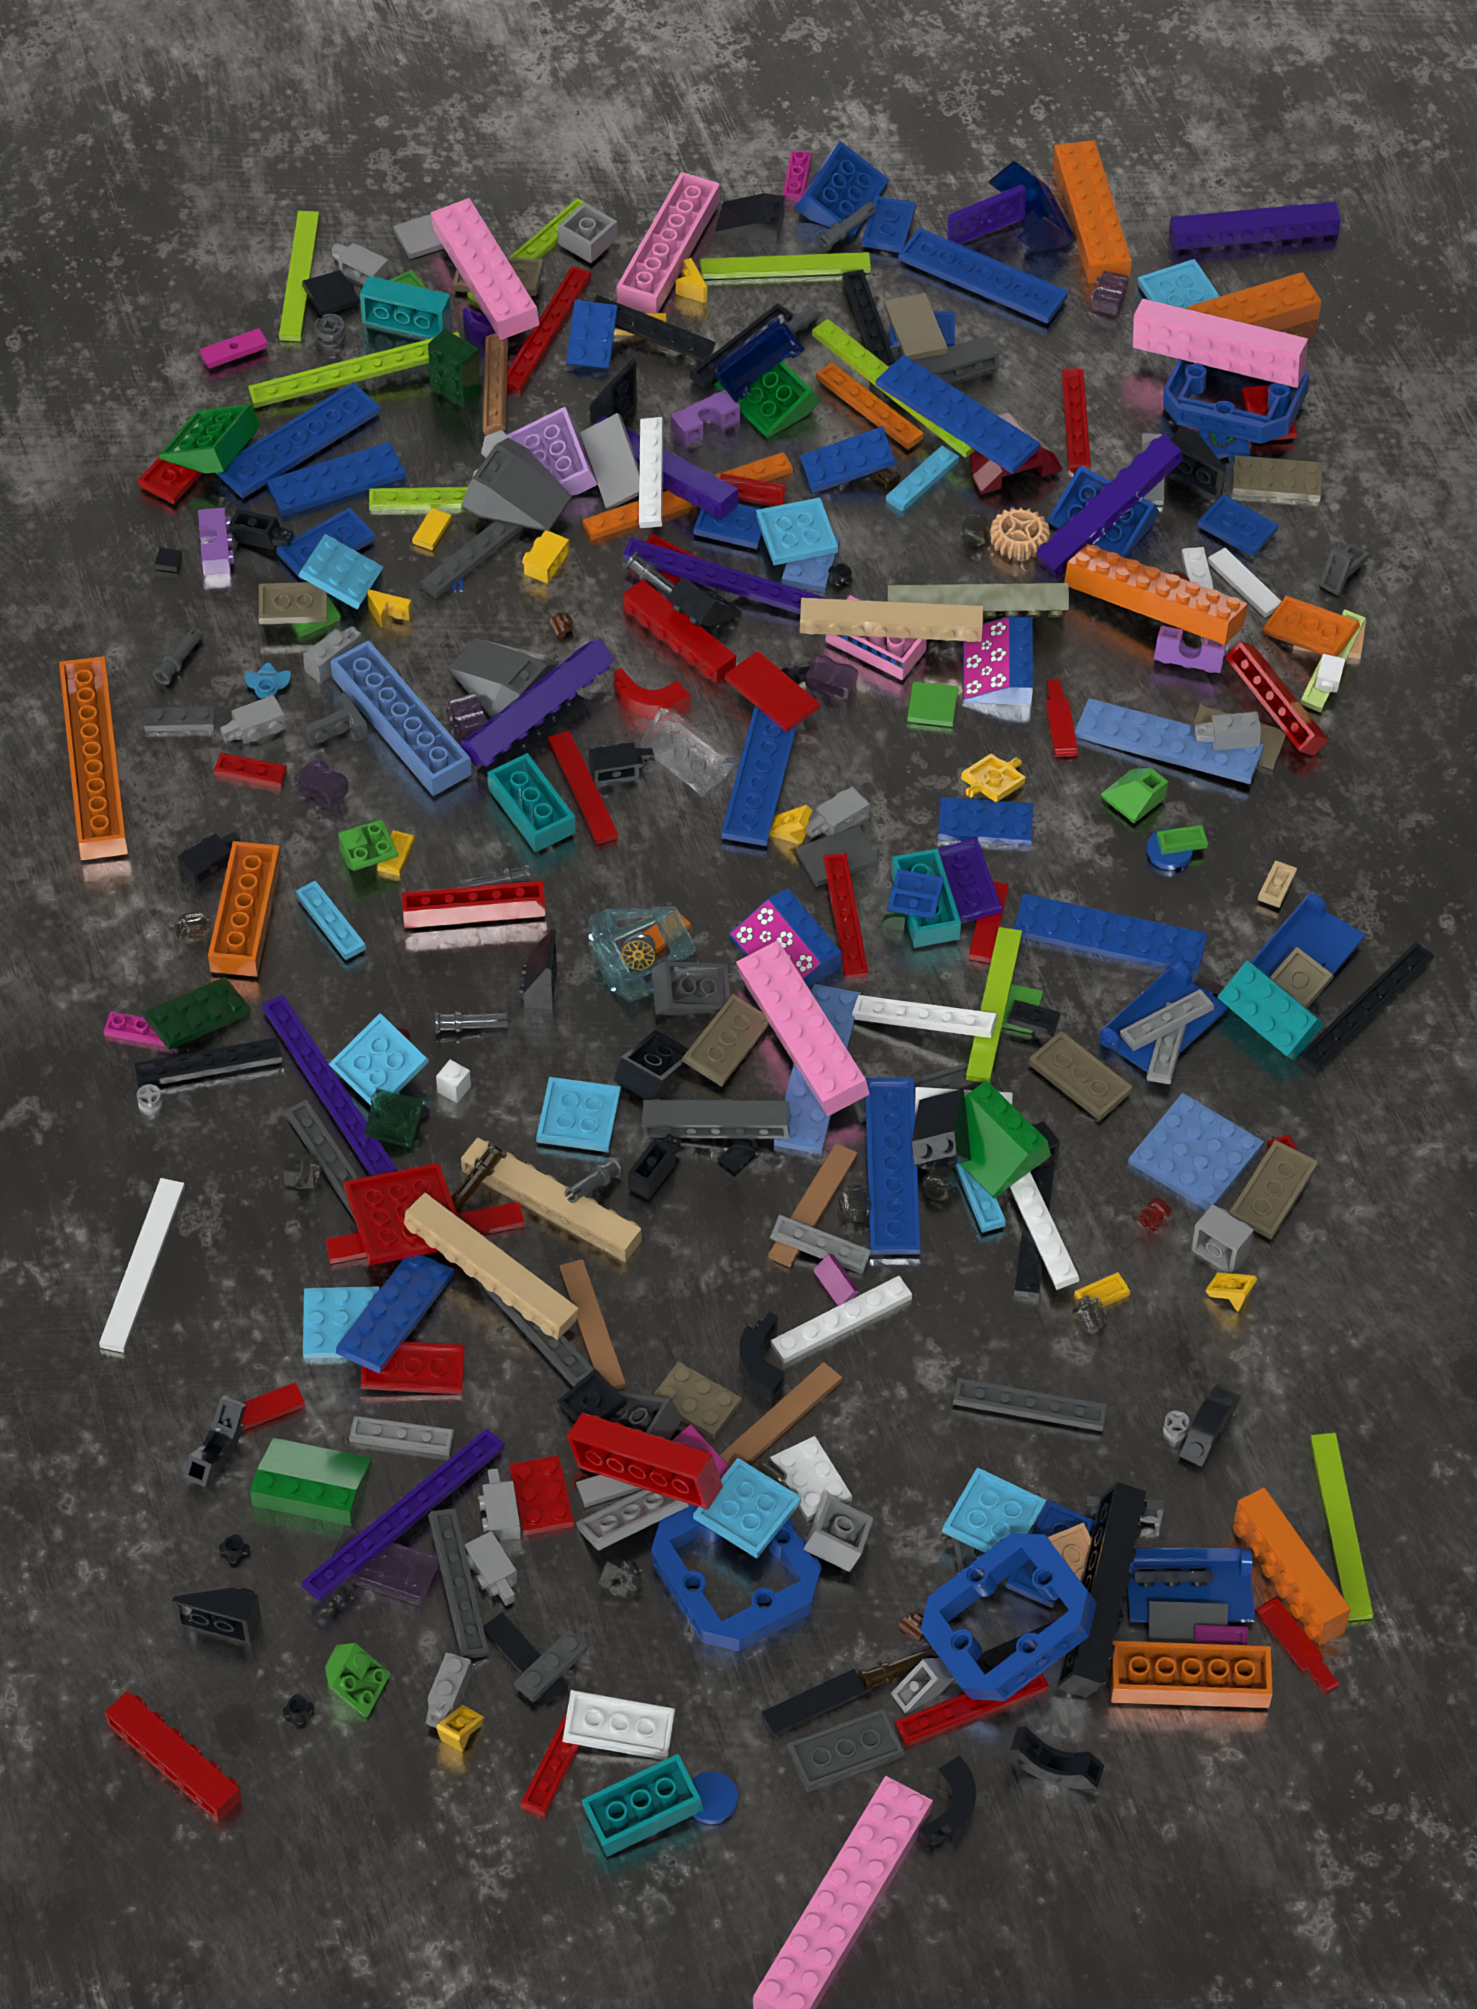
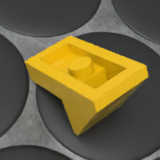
M692 258L683 260L682 278L676 279V294L702 303L707 302V285Z
M368 590V607L381 628H383L388 616L410 621L412 616L411 600Z
M804 805L775 815L770 836L802 844L812 809Z
M1217 1272L1205 1291L1209 1297L1229 1299L1236 1311L1239 1312L1251 1294L1257 1277L1255 1275Z
M461 1705L438 1723L437 1731L440 1740L463 1752L469 1735L482 1725L484 1716Z

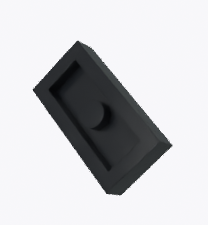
M1015 1000L1008 1018V1024L1054 1037L1061 1012Z

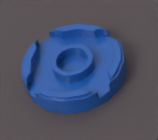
M1172 828L1160 829L1158 831L1170 830ZM1157 831L1148 839L1147 855L1150 857V861L1161 869L1176 870V867L1186 866L1192 858L1193 850L1162 855L1156 837Z
M703 1772L692 1779L704 1811L693 1815V1818L705 1824H719L735 1812L738 1804V1793L735 1784L730 1778L718 1772Z

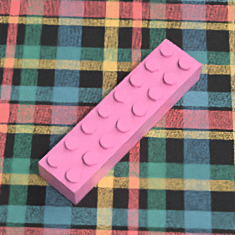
M680 173L617 285V303L645 313L659 312L683 269V260L689 258L720 202V183L687 173Z
M467 198L430 212L435 234L498 338L503 340L539 326L536 305L471 199Z
M1142 299L1134 314L1133 348L1298 388L1306 372L1308 338Z
M777 940L737 961L740 977L826 1116L828 1117L870 1095L866 1079L780 942Z

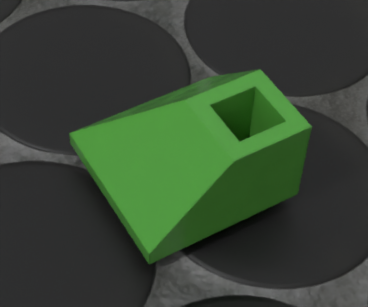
M1136 768L1130 770L1102 792L1101 797L1131 822L1135 823L1166 798L1168 781L1152 768Z
M382 819L338 833L340 852L347 867L353 871L398 857L397 850Z
M356 1643L336 1645L325 1666L329 1688L362 1716L368 1717L391 1673Z

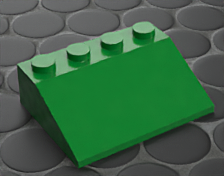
M761 339L714 384L720 391L726 389L740 405V412L767 439L807 416L822 401Z
M243 404L196 410L162 450L159 458L202 473L214 472L215 474H220L226 471L228 465L236 458L237 454L245 447L246 443L260 427L252 405Z
M987 1080L966 1095L965 1105L971 1161L959 1164L994 1199L1051 1157L1048 1141Z
M273 1437L257 1468L250 1489L252 1506L352 1526L372 1458Z

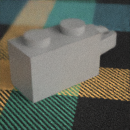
M336 243L332 248V257L338 260L339 270L345 276L363 285L368 276L385 279L389 275L388 259L382 255H378L355 243H352L349 247Z
M353 626L343 632L335 629L303 654L305 672L321 684L332 675L331 660L353 649L362 640L361 633Z
M272 695L232 710V721L221 727L220 732L224 742L241 739L243 744L286 729L285 715L276 698Z
M1258 711L1213 715L1211 722L1195 725L1196 741L1212 742L1214 751L1260 746L1261 726Z
M853 786L845 791L843 790L836 797L827 802H822L816 808V814L806 826V833L813 838L823 832L830 836L853 828L869 818L870 804Z
M498 1468L488 1470L489 1484L482 1485L483 1495L478 1496L480 1511L485 1510L486 1518H482L483 1533L492 1531L498 1541L521 1538L520 1523L513 1481L500 1482Z
M490 1531L464 1544L469 1569H473L476 1573L475 1579L480 1589H485L490 1597L498 1594L506 1606L515 1602V1594L511 1587L517 1583V1571L493 1532Z
M446 1652L428 1695L429 1709L426 1725L437 1728L438 1723L459 1707L472 1676L470 1659Z

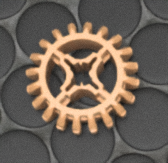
M1012 507L1010 512L1004 510L1002 514H997L996 519L991 524L990 538L995 551H1000L1001 556L1008 555L1009 560L1014 557L1019 562L1021 558L1028 561L1030 556L1036 559L1038 548L1043 543L1048 542L1050 532L1048 523L1045 522L1044 517H1039L1038 511L1031 513L1030 508L1025 511L1022 507L1019 510H1015Z

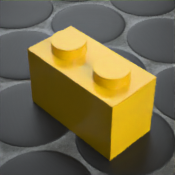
M545 530L541 537L536 538L531 551L526 552L523 557L524 574L548 584L569 555V539Z

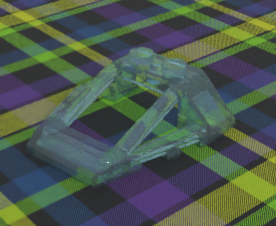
M650 907L649 909L609 908L589 917V947L609 988L630 1003L653 992L652 978L647 982L643 978L651 974V968L664 961L684 962L697 949L677 907ZM643 918L621 929H619V926L616 922L621 920ZM657 923L671 954L654 961L646 969L629 972L615 941Z

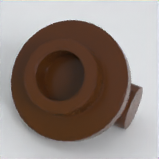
M558 612L556 616L549 619L558 639L563 638L567 632L573 630V620L567 613Z
M917 1611L914 1613L908 1612L898 1627L919 1643L924 1638L923 1633L920 1631L924 1615Z

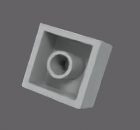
M585 202L557 226L558 244L590 263L617 240V221Z
M1212 1204L1195 1225L1191 1250L1225 1272L1234 1274L1249 1256L1254 1230L1247 1223L1232 1217L1225 1209L1218 1208Z
M827 1495L815 1515L803 1550L850 1572L862 1554L874 1518Z

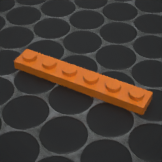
M829 363L816 373V379L876 426H883L884 432L907 450L923 439L924 433L834 363Z

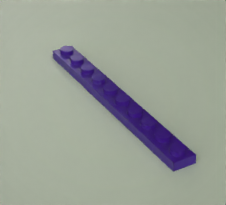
M631 537L623 553V560L628 561L634 552L637 551L641 558L648 563L654 564L655 570L678 577L683 576L700 584L801 614V598L829 599Z
M284 995L262 1004V1010L369 1175L374 1176L397 1171V1168Z
M486 1428L302 1581V1588L321 1603L504 1450L505 1443Z

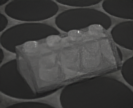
M660 708L638 745L639 748H652L654 759L703 798H706L726 782L740 761L675 709Z

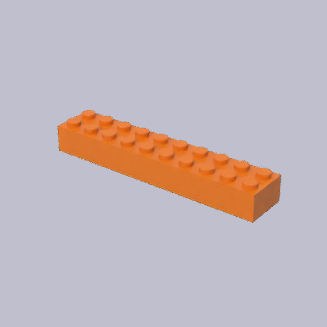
M105 656L59 662L81 860L127 855L128 850Z

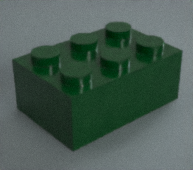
M443 329L428 343L430 387L435 393L441 394L452 403L465 408L480 394L478 348L450 331Z

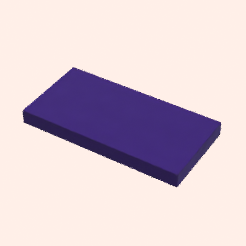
M1019 185L948 214V240L962 245L1025 219V187Z
M977 837L937 848L961 924L1003 912Z

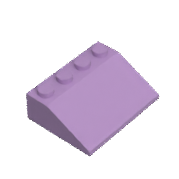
M566 407L507 435L510 439L528 448L570 495L580 494L598 485L576 423Z

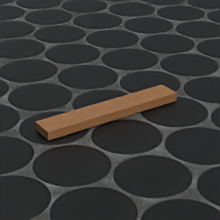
M496 333L486 336L483 432L486 436L500 430H506L508 338L500 340Z
M836 1143L790 1219L815 1228L857 1159L858 1153ZM776 1241L769 1252L768 1258L791 1268L801 1250Z
M583 1259L559 1265V1271L569 1300L579 1308L576 1321L592 1367L616 1390L626 1388V1383Z
M823 1362L719 1456L729 1467L732 1466L737 1458L750 1465L842 1382V1377Z

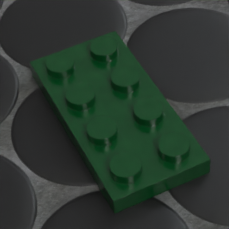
M223 977L144 1011L143 1018L167 1049L171 1050L250 1015L251 1008L228 979Z

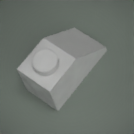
M940 1658L922 1659L891 1692V1695L904 1713L908 1714L939 1696L955 1678Z

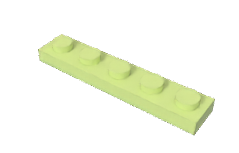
M1344 609L1343 616L1357 620L1360 623L1359 629L1339 655L1340 658H1344L1346 661L1365 622V617ZM1321 659L1300 701L1301 705L1318 712L1322 711L1331 693L1315 688Z

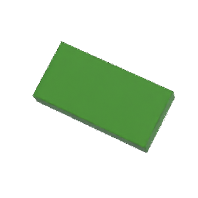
M1203 825L1157 831L1156 837L1162 855L1203 849L1208 846Z

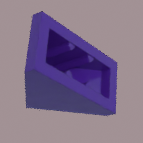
M466 307L463 309L464 332L471 345L485 342L486 336L495 333L485 315Z

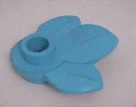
M270 663L262 666L258 673L246 672L245 674L246 684L254 689L255 694L261 699L272 695L275 696L278 690L285 688L289 684L291 678L290 671L277 673Z

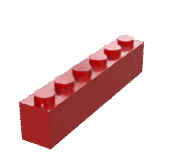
M643 579L623 593V608L625 612L634 616L643 627L650 629L659 640H663L675 653H679L684 657L689 665L695 666L700 670L705 678L711 679L715 684H718L725 678L727 672L736 667V655L701 626L699 627L692 623L685 613L681 614L676 611L668 599Z
M1239 641L1225 658L1300 752L1314 756L1329 739L1254 645Z
M543 881L401 893L404 928L545 916Z
M127 1690L104 1712L107 1724L218 1822L242 1800L240 1794L241 1787L238 1782L232 1777L227 1778L221 1773V1768L213 1760L208 1762L203 1757L202 1751L195 1744L189 1745L184 1741L182 1733L175 1727L171 1729L167 1726L165 1719L157 1711L151 1712L147 1708L146 1702L139 1695L134 1697Z

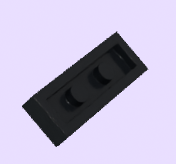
M1133 1567L1132 1578L1135 1583H1139V1586L1144 1587L1154 1586V1582H1165V1586H1180V1582H1190L1192 1586H1206V1582H1213V1571L1210 1567Z

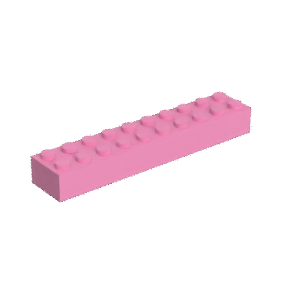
M885 1776L753 1996V2009L817 2008L919 1836V1829L924 1827L929 1819L933 1800Z

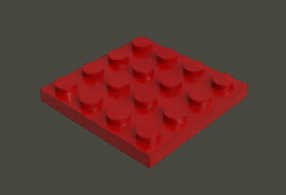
M439 1163L344 1181V1190L370 1266L439 1252L436 1248H431L419 1235L411 1233L406 1225H404L406 1210L424 1193L458 1217Z

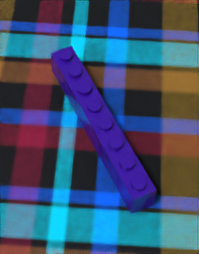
M1336 201L1175 216L1170 218L1169 235L1173 250L1339 234L1341 217Z
M603 416L595 424L607 419V417ZM626 428L640 469V435ZM663 448V488L720 519H723L739 505L738 488Z
M1164 434L1158 439H1153L1142 454H1137L1127 468L1121 469L1111 483L1105 484L1095 498L1089 499L1079 513L1073 514L1063 528L1061 527L1056 530L1053 537L1047 543L1045 542L1040 545L1036 553L1038 563L1056 579L1066 571L1067 562L1087 544L1094 545L1183 461L1182 450Z
M602 639L589 640L459 743L471 758L472 764L474 766H488L496 760L495 755L509 750L512 747L511 743L515 739L520 740L529 733V728L545 721L544 716L558 711L562 707L560 704L564 700L569 701L578 694L577 690L579 688L589 686L594 682L593 677L610 669L609 665L615 659Z

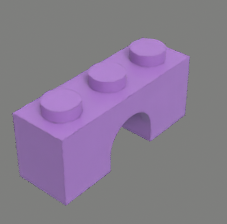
M726 389L671 415V431L684 446L703 438V422H715L723 429L740 421V405Z
M225 508L198 510L201 541H213L201 544L204 575L231 573L230 564H234L233 550L228 548L233 546L232 534L227 533V530H230L228 527L231 522L230 516L225 515Z
M1161 625L1154 660L1165 664L1182 665L1185 668L1202 669L1209 673H1221L1227 643L1223 645L1204 638V642L1200 647L1192 648L1183 642L1182 629Z

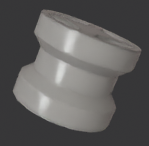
M152 1084L139 1088L137 1100L140 1111L146 1115L157 1114L163 1105L160 1089Z
M1181 1411L1168 1413L1163 1427L1165 1438L1175 1443L1185 1440L1190 1425L1189 1417Z

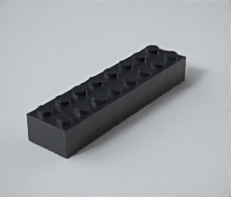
M1116 1482L1100 1498L1081 1581L1097 1604L1089 1637L1064 1655L1057 1686L1058 1689L1087 1698L1094 1691L1096 1692L1101 1685H1105L1108 1680L1110 1671L1107 1669V1664L1115 1651V1645L1112 1642L1120 1628L1118 1615L1119 1611L1123 1610L1126 1597L1123 1596L1124 1588L1128 1586L1131 1579V1573L1128 1572L1129 1566L1135 1559L1137 1550L1134 1548V1544L1142 1530V1525L1139 1524V1521L1147 1507V1501H1144L1146 1495L1144 1490Z

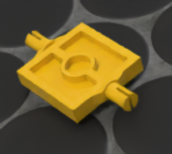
M989 754L964 770L961 779L971 785L965 791L967 796L972 797L976 793L981 792L994 802H998L1024 785L1026 777L1015 769L1021 766V759L1015 757L1013 760L1006 762L993 754Z

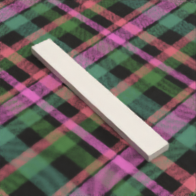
M160 1178L99 1342L100 1348L125 1352L185 1189L184 1183Z

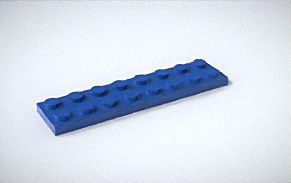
M920 227L900 251L898 260L1047 324L1068 297V291Z
M905 355L901 356L876 379V386L1011 474L1015 473L1040 449V442Z
M352 382L239 452L236 458L228 465L226 471L217 475L243 499L267 484L268 479L280 476L381 413L380 406Z
M756 706L754 707L721 838L767 846L798 725L786 733Z
M1024 893L1014 929L1022 930V938L1163 969H1168L1175 962H1180L1189 969L1191 975L1198 976L1208 934Z
M865 1078L870 1095L865 1097L870 1254H920L918 1177L912 1149L915 1127L914 1078Z

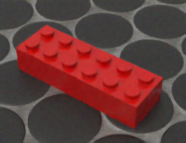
M585 1413L581 1414L567 1434L578 1468L706 1510L709 1509L723 1488L713 1455L708 1451H700L688 1447L684 1443H675L662 1436H653L640 1429L628 1428L618 1422L613 1423L603 1420L599 1416H591Z

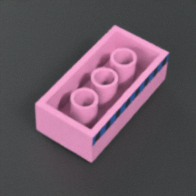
M851 595L847 598V600H859ZM826 635L825 642L903 680L926 651L927 640Z

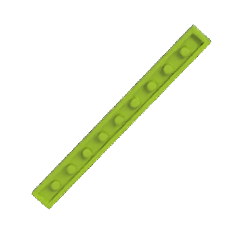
M826 319L812 330L813 337L875 386L876 379L889 368L829 319ZM879 388L965 458L975 451L955 436Z
M458 332L453 333L456 336L460 337ZM433 338L250 385L248 388L253 406L257 408L429 363L428 343Z

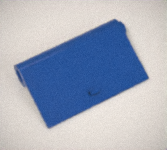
M1308 893L1250 962L1271 977L1291 952L1298 947L1334 975L1362 942L1366 934L1327 912L1324 900L1314 893Z
M1175 962L1099 1031L1100 1042L1106 1048H1111L1148 1073L1156 1040L1133 1051L1120 1036V1030L1165 1008L1167 1002L1174 1003L1199 989L1203 991V989L1193 984L1191 972L1184 964ZM1207 991L1204 994L1214 1004V1010L1187 1023L1179 1054L1229 1009L1221 1000L1210 995Z
M1135 1548L1137 1550L1133 1563H1130L1128 1571L1131 1573V1579L1127 1586L1130 1622H1148L1149 1601L1228 1604V1622H1255L1251 1582V1548ZM1133 1567H1210L1213 1571V1582H1206V1586H1192L1190 1582H1180V1586H1165V1582H1154V1586L1144 1587L1134 1582L1132 1572Z

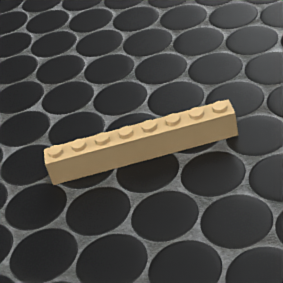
M801 598L800 633L968 642H981L983 606Z
M477 1137L461 1157L462 1172L468 1175L475 1167V1160L481 1158L488 1149L489 1141H483ZM506 1152V1158H502L495 1166V1172L482 1181L485 1185L516 1202H520L521 1205L623 1262L628 1260L642 1241L641 1228L634 1221H627L614 1210L600 1206L594 1199L583 1196L575 1203L569 1202L567 1199L573 1194L571 1193L565 1197V1190L570 1188V1186L566 1187L557 1182L551 1175H544L531 1164H525L517 1160L509 1152Z
M424 1193L406 1210L404 1225H406L411 1233L419 1235L431 1248H436L443 1253L448 1261L456 1263L468 1276L480 1281L485 1289L490 1292L493 1291L501 1297L506 1305L513 1306L521 1312V1315L526 1320L534 1322L546 1335H551L558 1340L576 1322L578 1307L428 1194Z

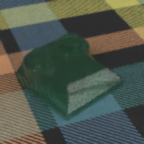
M376 1088L375 1093L371 1097V1108L364 1136L411 1148L424 1101L409 1095Z

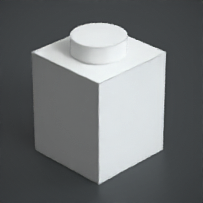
M1323 654L1315 688L1323 692L1337 693L1345 659Z
M449 1060L436 1076L437 1092L458 1103L471 1087L470 1070Z

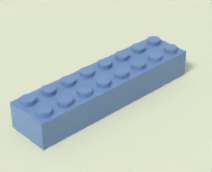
M369 640L331 660L332 678L346 692L352 702L432 796L472 775L471 758Z

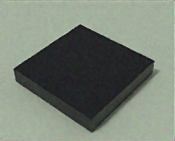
M341 270L302 281V287L321 316L357 306L360 303V299Z
M596 1369L557 1401L558 1405L575 1422L582 1413L591 1416L596 1415L608 1421L627 1404L619 1392Z

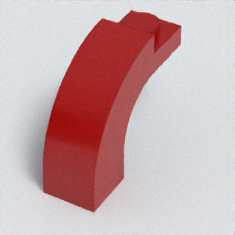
M622 668L614 671L613 687L620 694V705L635 716L650 720H663L679 716L691 709V695L678 680L662 689L649 690L638 686Z

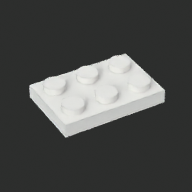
M815 1436L770 1457V1463L785 1487L801 1497V1503L798 1508L807 1522L815 1518L827 1495L844 1504L852 1501L850 1491Z

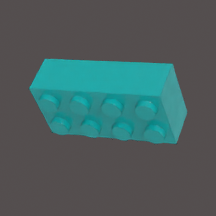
M373 276L367 277L360 292L363 324L428 339L435 338L443 329L449 331L452 325L450 294Z
M528 753L487 772L489 791L535 853L576 833L574 814Z
M938 849L893 856L891 863L893 882L895 881L897 869L944 878L934 920L906 915V924L913 947L960 940L961 921Z
M1248 960L1217 996L1218 999L1277 1049L1293 1060H1296L1297 1056L1325 1024L1258 966Z
M679 1754L581 1800L584 1811L606 1857L704 1811L701 1798Z

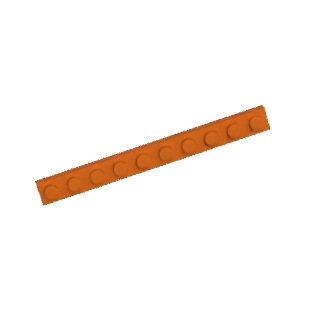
M781 452L722 473L767 482L793 473V467L785 453ZM721 473L716 474L714 476L720 479ZM669 490L663 492L662 517L695 506ZM639 501L582 519L583 527L591 541L639 525Z

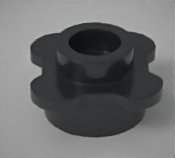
M837 564L836 567L831 566L828 569V572L832 575V582L835 585L839 586L843 583L850 585L853 579L850 577L852 571L846 564Z
M233 1534L227 1537L224 1543L219 1545V1551L228 1557L229 1562L236 1563L243 1554L250 1552V1546L244 1544L240 1535Z
M294 1695L288 1701L287 1706L283 1708V1715L294 1719L296 1724H303L306 1721L307 1715L314 1711V1704L308 1702L300 1695Z

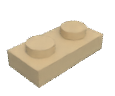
M1275 860L1259 893L1258 900L1280 908L1296 875L1297 868Z

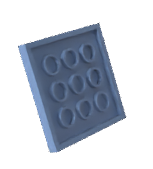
M1182 1093L1132 1153L1128 1163L1207 1211L1212 1204L1217 1205L1262 1149L1264 1141Z

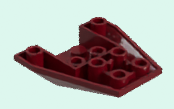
M1009 412L998 415L1040 442V449L1015 473L1037 467L1043 477L1062 471V467L1054 452ZM975 450L970 454L972 478L980 494L1001 489L1002 477L1011 475V473Z

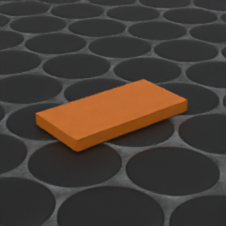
M1285 596L1262 628V631L1265 635L1320 655L1326 654L1339 657L1359 629L1360 623L1357 620Z

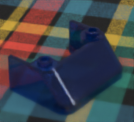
M1015 160L988 181L990 185L1001 193L1019 185L1025 187V219L1022 222L1026 230L1018 235L1017 238L1032 253L1034 251L1041 253L1070 246L1076 241V237L1049 187Z
M780 314L717 362L713 367L714 376L736 403L739 401V397L742 399L751 392L749 388L752 386V383L783 359L789 357L794 359L805 350L804 344L785 317Z

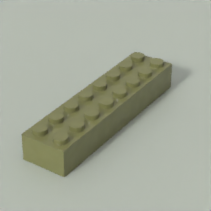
M1069 583L888 585L885 589V602L983 606V619H993L996 615H1003V618L1018 616V614H1025V617L1039 618L1041 614H1048V618H1061L1069 610Z

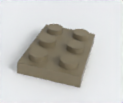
M309 582L259 584V624L327 622V592Z
M1296 947L1271 975V978L1308 1008L1334 976Z
M679 1361L652 1395L653 1397L670 1399L683 1417L682 1422L687 1425L691 1424L696 1430L713 1440L742 1403L741 1397Z

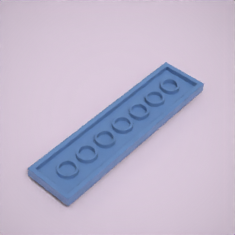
M1091 698L1088 699L1075 730V737L1247 784H1251L1264 750V744L1260 743L1259 747L1214 751L1212 742L1196 741L1195 726Z
M814 984L812 995L848 1050L855 1022V1016L852 1015L858 995H861V993ZM794 1064L784 1100L789 1101L790 1135L789 1139H774V1146L822 1155L831 1115L826 1116Z

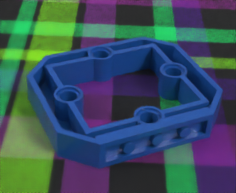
M1178 359L1164 388L1163 407L1176 424L1261 444L1288 435L1309 390L1310 374L1307 370L1298 388L1280 383L1270 385L1267 401L1269 413L1267 416L1235 409L1234 404L1229 401H1219L1212 404L1190 399L1191 394H1200L1205 391L1206 365Z
M689 1504V1507L660 1520L651 1549V1562L703 1643L741 1651L811 1614L822 1568L816 1557L812 1558L809 1552L803 1550L806 1541L803 1537H798L795 1532V1526L790 1518H788L770 1541L769 1550L774 1557L782 1560L796 1583L777 1593L769 1588L757 1589L752 1595L750 1607L722 1622L705 1597L706 1580L704 1575L698 1571H688L675 1550L699 1537L707 1542H716L722 1536L693 1519V1513L698 1507ZM778 1540H786L787 1543L781 1544V1543H778L777 1541H778ZM696 1586L698 1589L690 1590L688 1587ZM761 1603H767V1604H769L770 1606H768V1607H761V1606H759V1604H761Z
M1011 1533L1006 1538L1001 1539L985 1554L980 1555L968 1567L959 1571L946 1584L938 1587L928 1597L920 1631L970 1699L1006 1701L1089 1637L1097 1602L1046 1535ZM1031 1559L1037 1567L1032 1575L1033 1585L1047 1600H1056L1060 1597L1069 1611L1038 1635L1035 1633L1022 1635L1016 1644L1017 1651L985 1674L976 1662L982 1654L980 1643L968 1630L959 1629L954 1631L948 1622L980 1597H987L993 1594L1001 1581Z

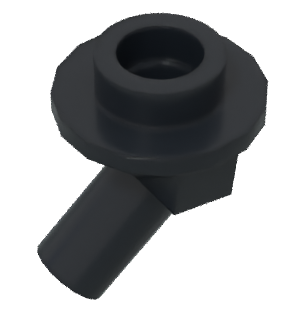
M794 665L793 667H784L782 671L799 684L801 682L800 675H809L811 667Z

